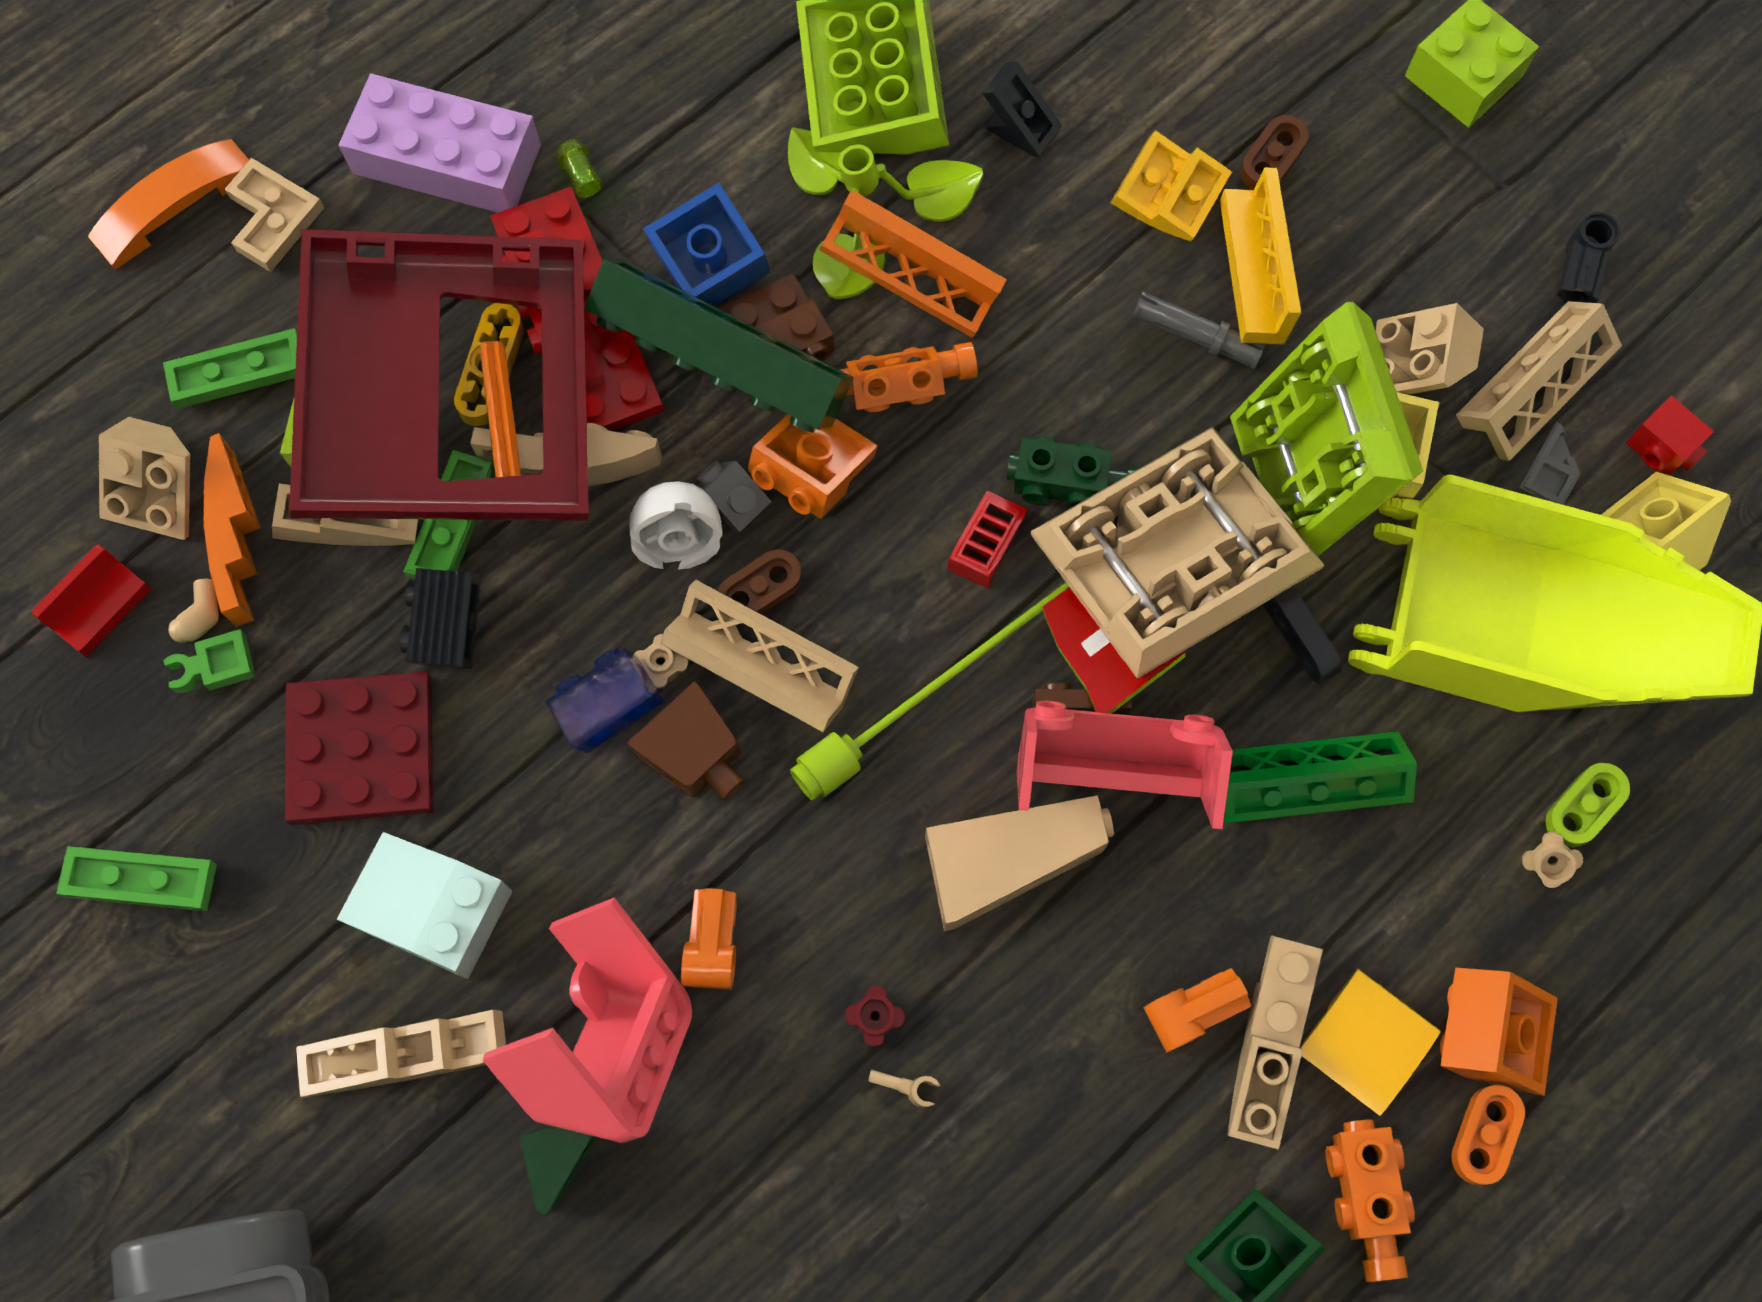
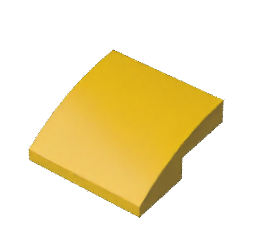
M1155 130L1146 141L1110 203L1154 228L1191 241L1196 236L1232 171L1199 148H1196L1189 154Z
M1357 968L1328 1005L1327 1012L1300 1045V1048L1303 1050L1301 1056L1381 1116L1416 1070L1441 1031Z

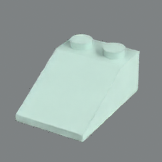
M383 832L337 920L465 979H469L513 891L502 880L455 859Z

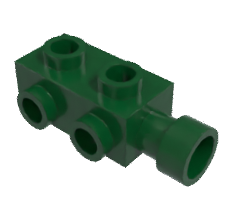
M1036 436L1032 439L1022 437L1020 452H1011L1007 479L1015 480L1014 493L1022 494V499L1027 503L1045 505L1049 502L1050 498L1067 501V506L1072 508L1141 467L1128 466V470L1111 468L1113 451L1104 450L1099 445L1093 443L1071 445L1058 443L1057 440L1047 436Z

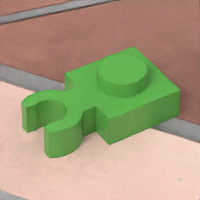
M241 629L195 642L196 656L188 657L183 654H173L163 660L164 665L171 671L185 668V673L180 679L168 682L169 688L176 693H186L193 690L200 680H203V685L211 691L256 677L247 636Z

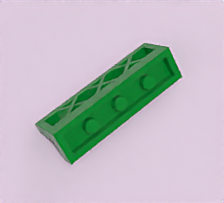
M1399 731L1233 749L1231 767L1246 766L1252 770L1230 772L1224 822L1233 823L1414 802L1417 762ZM1391 749L1394 754L1381 756L1371 751ZM1337 755L1346 758V760L1333 761L1325 758V756ZM1290 760L1299 763V765L1285 766L1278 762Z

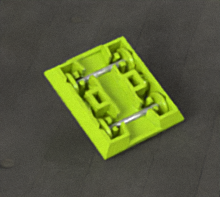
M1346 302L1324 319L1230 416L1242 457H1252L1260 483L1293 522V527L1317 556L1322 554L1423 472L1371 317L1354 302Z

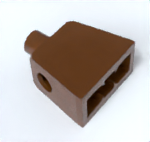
M695 681L627 742L633 755L639 761L692 798L709 785L724 801H727L745 783V780L730 766L741 753L738 742Z

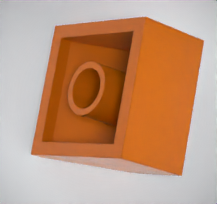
M1455 968L1453 984L1449 987L1447 995L1449 1013L1446 1032L1442 1035L1440 1041L1441 1066L1465 1078L1494 1085H1503L1514 1090L1545 1096L1558 998L1512 972Z

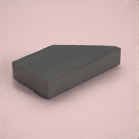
M1556 422L1550 429L1517 488V493L1564 505L1581 473L1575 457H1571L1563 437L1565 430L1560 423Z

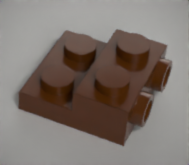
M793 273L719 308L821 361L825 360L834 351V335L814 300L809 301Z

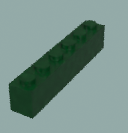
M603 259L584 307L585 310L598 316L596 322L602 327L619 333L624 329L636 336L634 342L639 346L654 352H659L662 349L674 355L673 362L676 365L693 372H698V369H701L713 375L711 382L731 392H736L737 389H740L752 395L750 400L752 404L769 412H775L776 409H779L791 416V424L808 432L814 433L816 429L821 430L833 426L854 377L622 259Z

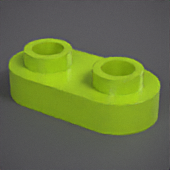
M1597 763L1583 771L1548 810L1545 820L1547 831L1559 833L1563 837V843L1568 847H1579L1592 840L1629 797L1630 784L1625 773L1617 766L1609 763ZM1594 783L1603 787L1605 791L1604 798L1594 793ZM1564 817H1569L1575 822V831H1570L1564 826Z

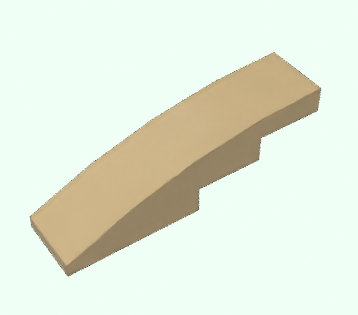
M489 1010L449 1020L438 1018L398 1028L382 1027L298 1046L296 1049L300 1097L373 1087L484 1066L486 1064L482 1059L486 1052L506 1045L503 1012L500 1010Z

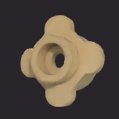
M663 634L655 636L653 644L645 650L636 651L632 658L634 667L643 670L649 678L650 686L656 689L666 687L680 672L686 671L689 665L688 658L660 644ZM664 658V664L658 665L656 663L657 659Z
M1557 832L1544 834L1542 843L1533 851H1526L1522 856V864L1525 869L1534 870L1542 879L1543 884L1549 888H1556L1568 881L1574 875L1576 869L1580 868L1583 863V856L1580 851L1566 846L1563 843V837ZM1550 857H1557L1555 863H1548Z

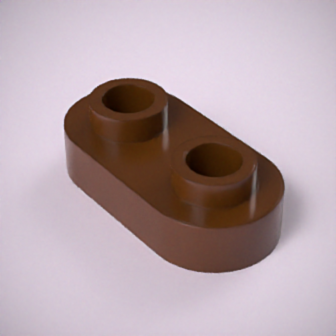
M1281 115L1269 122L1245 155L1241 166V179L1249 189H1255L1261 176L1256 172L1263 171L1264 167L1277 168L1279 183H1282L1302 155L1307 144L1309 132L1303 121L1291 115ZM1278 141H1286L1289 144V146H1283V144Z
M780 549L768 551L725 579L717 591L733 600L738 597L747 598L749 603L746 607L762 615L798 590L802 580L800 563L788 551ZM776 572H783L787 575L785 581L781 583H775L770 578Z

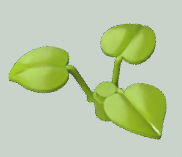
M794 127L790 131L788 162L793 179L800 189L813 195H826L830 193L840 181L845 183L849 192L853 190L862 196H867L875 190L879 183V178H882L905 200H914L915 211L921 218L933 222H944L958 217L968 208L983 179V169L973 164L960 161L935 160L922 163L909 172L907 176L909 190H906L886 171L884 164L876 165L873 153L868 147L857 144L847 147L842 152H815L811 131ZM855 233L854 237L847 234H838L834 243L849 252L863 249L860 237ZM824 241L819 244L813 256V270L818 282L825 289L829 297L835 299L851 298L865 292L875 284L874 281L820 251ZM886 254L875 255L879 269L884 271Z

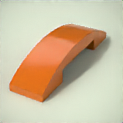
M232 139L205 145L181 155L150 173L123 194L101 217L88 237L116 270L151 246L145 236L215 188L222 196L227 194L224 189L247 164L249 159Z

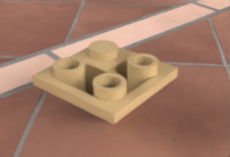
M1458 303L1377 320L1376 334L1396 392L1408 395L1448 388L1478 368L1484 329Z
M127 417L99 434L100 518L181 540L187 539L189 537L190 453L172 428Z

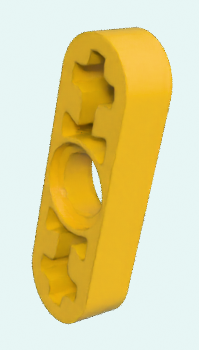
M501 303L490 305L482 313L454 396V404L460 417L471 426L489 424L483 372L478 370V364L481 360L480 346L484 342L497 341L498 333L494 324L501 325L504 319H509L511 327L504 326L499 339L505 345L508 376L510 377L524 335V324L518 310L513 305ZM479 383L483 385L481 396L485 405H477L475 411H471L468 402H476L480 392L477 385Z

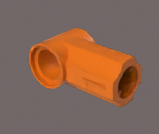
M712 888L694 891L689 942H685L682 956V986L732 989L736 963V946L733 945L737 909L736 892Z
M1230 968L1205 979L1200 984L1185 991L1183 988L1175 990L1147 1004L1143 1008L1166 1053L1206 1034V1029L1252 1006L1243 982L1234 973L1233 969Z

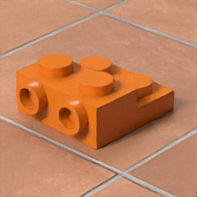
M786 415L753 446L747 471L751 473L753 481L764 490L774 488L788 497L791 507L796 512L803 515L811 512L821 519L846 494L849 482L875 457L878 445L838 419H835L832 427L821 430L816 429L812 433L791 424V416Z

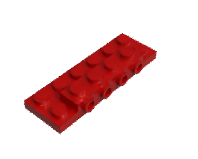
M572 187L490 215L498 237L583 240L585 307L602 264V258ZM504 251L505 255H502V262L530 263V252ZM516 305L522 319L528 316L531 317L534 328L526 331L536 356L542 354V315L540 309ZM584 309L587 423L598 424L605 427L608 431H614L664 412L663 404L638 344L634 342V335L624 329L619 333L602 327L596 322L598 316Z

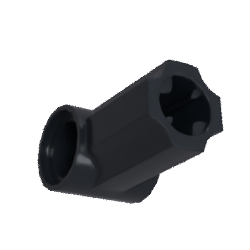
M1605 212L1588 214L1566 243L1567 259L1557 296L1561 297L1565 304L1568 301L1597 303L1599 300L1611 250L1620 236V226L1617 220ZM1587 236L1595 238L1598 243L1592 242Z

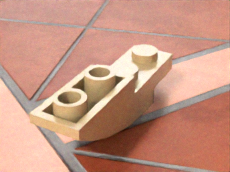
M587 423L588 486L622 480L661 464L662 454L657 438H652L648 433L638 430L619 433L608 431L605 427L598 424ZM474 427L470 444L476 456L493 461L490 429ZM535 433L534 436L516 434L521 475L542 473L543 433Z
M1271 935L1260 982H1256L1251 1003L1252 1007H1250L1234 1087L1228 1136L1279 1150L1303 1051L1300 1048V1043L1323 949Z

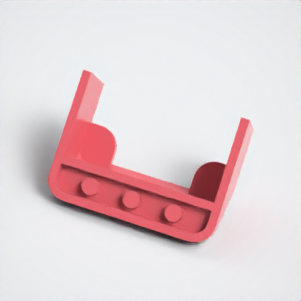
M1038 701L1036 702V708H1030L1025 711L1017 763L1019 810L1029 811L1032 781L1201 797L1211 827L1222 829L1233 751L1224 731L1214 725V719L1211 717L1186 715L1184 720L1067 710L1066 705L1060 702Z
M612 898L554 921L549 927L550 931L577 963L571 977L570 997L574 1005L587 1017V1021L573 1052L557 1032L551 1028L486 1052L482 1061L534 1121L625 1143L645 1136L650 1129L690 1025L692 1005L685 988L618 901Z

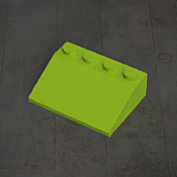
M929 0L796 1L812 144L815 152H842L851 145L859 144L868 147L873 154L909 155L949 145Z

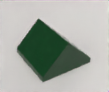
M554 1126L519 1135L536 1211L546 1216L555 1210L597 1137Z
M1254 1189L1183 1258V1261L1219 1302H1274L1325 1251V1248L1318 1240L1259 1191Z

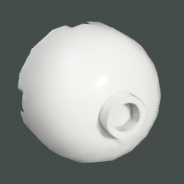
M677 481L651 487L639 497L630 514L629 527L632 551L640 561L654 568L664 569L663 562L681 561L678 570L689 569L708 561L717 554L720 548L719 540L722 536V525L718 508L711 497L694 484Z

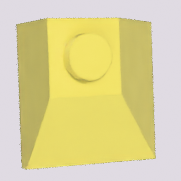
M1655 472L1601 515L1635 525L1645 531L1643 537L1664 550L1670 547L1685 556L1683 558L1684 562L1700 571L1708 564L1731 499L1727 493Z

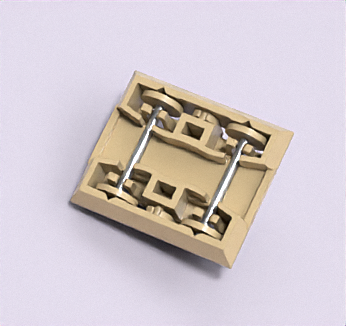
M1213 427L1031 531L1034 540L1137 679L1324 567L1323 562L1293 527V522ZM1194 491L1196 495L1190 498L1191 492ZM1116 516H1118V528L1113 524Z

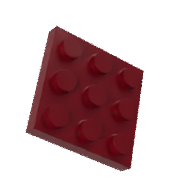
M427 671L286 683L285 821L287 823L295 825L434 813L432 681Z

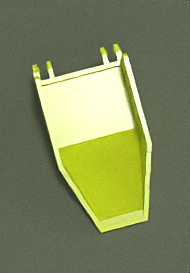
M1454 475L1443 476L1421 501L1392 497L1378 508L1379 513L1397 520H1412L1411 528L1389 523H1378V525H1375L1373 535L1378 540L1394 545H1408L1391 630L1369 624H1357L1353 632L1354 638L1373 645H1388L1386 656L1366 650H1352L1348 657V662L1352 667L1361 669L1369 674L1391 677L1515 712L1744 697L1753 694L1762 626V603L1714 573L1709 572L1705 575L1683 561L1685 556L1670 547L1664 550L1643 537L1645 531L1631 523Z

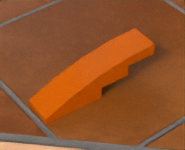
M218 433L210 436L204 477V531L209 570L220 611L232 624L238 627L254 621L241 580L258 574L244 534L260 529L261 526L236 455Z

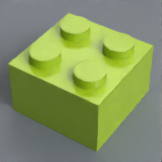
M1467 0L1418 45L1405 77L1469 128L1524 76L1540 46L1481 0Z

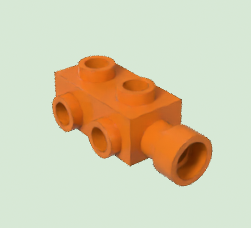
M972 342L953 345V350L936 352L934 346L921 349L910 347L903 352L881 356L865 355L859 360L847 361V368L840 369L854 377L846 396H852L856 410L864 409L867 412L883 411L888 409L890 404L908 401L911 404L927 403L932 401L934 396L945 394L943 379L957 376L960 381L978 376L976 355ZM912 357H918L921 359V361L907 363V361ZM868 365L877 366L876 369L863 371V369Z
M1373 1120L1343 1123L1344 1132L1333 1135V1146H1326L1325 1150L1329 1174L1331 1177H1339L1343 1198L1335 1199V1214L1338 1226L1341 1230L1349 1229L1350 1240L1364 1239L1367 1260L1362 1262L1366 1282L1408 1278L1404 1256H1399L1395 1235L1411 1233L1409 1223L1414 1222L1415 1218L1411 1195L1408 1191H1403L1399 1170L1404 1169V1153L1399 1139H1393L1391 1127L1375 1129ZM1366 1146L1375 1149L1377 1163L1374 1166L1367 1164L1363 1159L1362 1152ZM1376 1199H1381L1385 1202L1387 1216L1384 1219L1376 1217L1373 1213L1372 1204Z

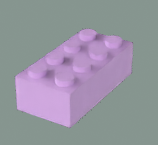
M370 73L338 146L352 174L499 213L517 206L540 150L541 142L531 115Z

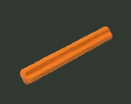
M500 341L484 342L480 346V356L495 477L521 476L505 345Z

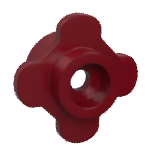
M879 986L870 987L866 992V997L858 1005H851L846 1010V1021L848 1024L857 1026L864 1034L865 1043L872 1047L880 1046L884 1042V1036L892 1028L901 1027L905 1020L904 1011L900 1007H894L890 1000L886 998V991ZM878 1012L880 1014L879 1020L873 1021L870 1018L871 1013Z

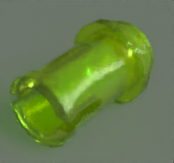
M575 139L562 143L556 150L558 155L556 162L560 168L566 170L576 189L577 195L587 198L596 194L602 188L603 183L588 159V148Z

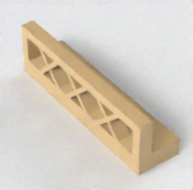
M1568 301L1456 414L1462 428L1486 432L1499 459L1510 461L1622 346L1604 304ZM1597 331L1603 344L1592 355H1589L1592 335ZM1570 358H1574L1571 376L1564 384H1561L1564 364ZM1542 386H1546L1542 406L1536 412H1532L1536 392ZM1516 415L1515 432L1508 440L1502 427Z
M695 580L689 586L681 614L664 630L660 643L822 732L825 731L842 710L859 668L698 580ZM701 600L712 606L719 620L710 621L695 613L698 601ZM744 623L753 628L759 641L751 643L743 639L736 625ZM784 645L794 650L799 663L791 665L782 660L776 647ZM825 667L842 676L838 688L836 689L823 682L817 669Z

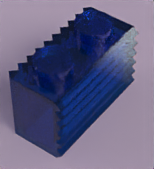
M612 649L603 653L594 661L596 668L582 677L574 675L561 681L555 688L557 694L546 700V704L555 716V720L559 723L564 736L569 740L572 748L585 753L591 752L594 748L600 746L601 743L615 736L617 732L623 731L625 727L630 726L633 722L638 721L640 717L647 715L649 711L663 704L664 700L637 655L626 649L621 651Z

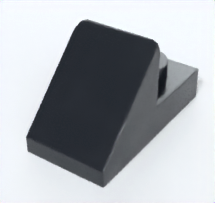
M1017 61L1005 62L982 93L995 110V113L985 127L990 132L1034 157H1038L1043 153L1062 127L1057 117Z

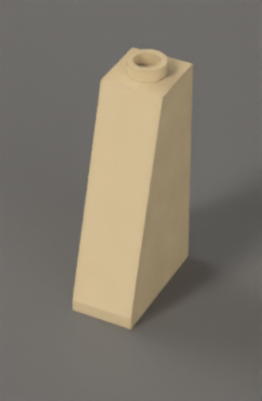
M1098 795L1029 808V811L1017 810L926 828L925 840L944 931L954 930L1104 852L1109 843L1108 837L1114 835L1109 809H1101Z

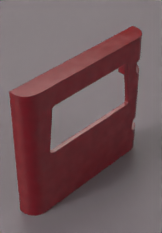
M302 229L289 502L291 518L588 521L583 240ZM358 245L385 246V257H359ZM502 251L530 252V263L502 262ZM451 297L540 309L542 315L543 395L542 473L456 481H442L438 478L440 301L442 298Z

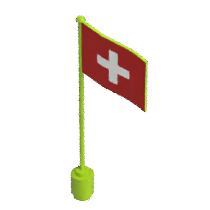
M1064 583L853 740L847 734L840 737L835 732L830 733L796 759L797 765L790 769V773L799 788L810 800H814L819 795L826 797L861 771L858 760L863 755L859 747L1042 611L1058 650L1087 690L1095 711L1099 713L1112 714L1184 659L1185 651L1137 679L1068 584Z

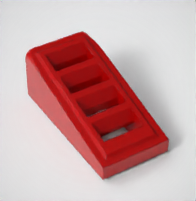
M986 491L948 559L947 570L989 589L1028 509ZM990 506L1013 516L1011 522L1009 523L987 513ZM984 521L1004 530L1005 533L1003 536H1000L981 527V524ZM977 535L997 544V547L994 550L973 539ZM968 549L990 558L988 563L967 555Z

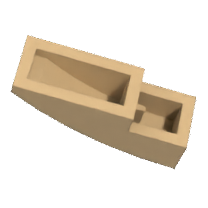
M279 483L272 523V538L354 546L415 544L418 519L291 518L289 512L290 485Z

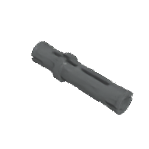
M1144 290L1132 315L1133 318L1148 322L1162 330L1209 349L1208 354L1216 357L1218 353L1252 369L1256 367L1262 355V350L1266 345L1262 343H1241L1240 333L1229 328V323L1222 321L1219 324L1208 320L1196 313L1159 299Z

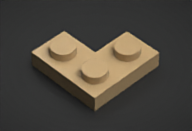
M253 158L247 162L224 189L231 200L255 214L231 242L237 252L270 272L301 237L302 229H307L324 209L318 197Z

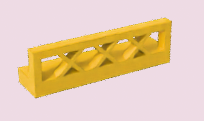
M1264 167L1254 190L1224 189L1220 198V206L1241 343L1285 344L1301 315V307L1277 168Z

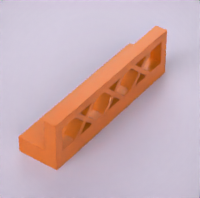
M851 190L836 221L820 248V251L971 338L976 334L991 304L999 295L1007 280ZM842 227L860 237L863 249L849 252L834 243ZM889 253L898 259L901 271L891 274L882 271L878 267L875 255ZM928 275L936 280L939 293L926 296L917 291L913 277ZM964 296L980 305L972 321L955 312L951 299Z

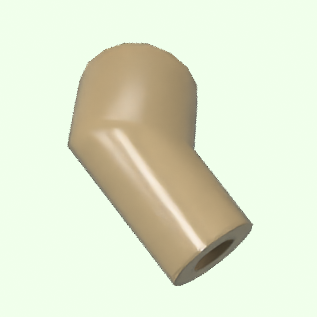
M199 579L193 582L194 604L180 613L169 624V634L174 641L179 643L193 642L217 624L219 619L218 599L212 579Z

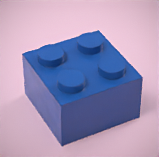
M720 183L715 184L643 228L651 248L676 287L713 306H717L770 273L764 251Z

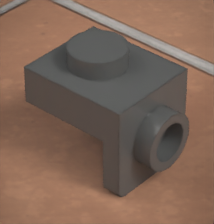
M715 461L697 477L700 481L697 487L703 489L711 497L718 508L720 517L734 532H741L772 502L737 461H728L721 464Z

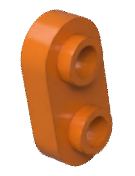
M1491 1085L1479 1089L1470 1099L1451 1156L1456 1173L1470 1184H1493L1499 1181L1507 1171L1525 1119L1524 1104L1519 1095L1511 1088L1503 1085ZM1489 1103H1494L1498 1106L1500 1110L1498 1121H1493L1488 1117L1486 1109ZM1474 1149L1478 1150L1484 1158L1483 1166L1480 1169L1475 1168L1470 1162V1154Z

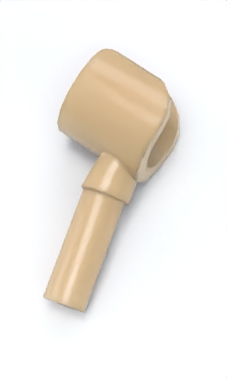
M873 1069L868 1079L869 1082L907 1094L912 1104L917 1107H929L935 1104L923 1101L918 1097L917 1088L919 1084L925 1082L931 1086L940 1087L939 1082L930 1076L910 1080Z

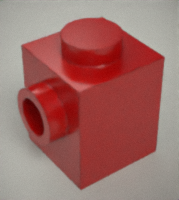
M1671 395L1625 443L1641 456L1643 462L1648 467L1670 476L1679 466L1688 471L1708 452L1701 444L1714 431Z

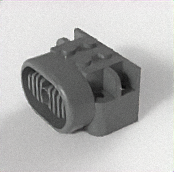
M299 1209L256 1213L146 1236L124 1242L116 1246L111 1253L114 1300L108 1302H330L326 1277L319 1268L313 1266L308 1217L304 1211Z

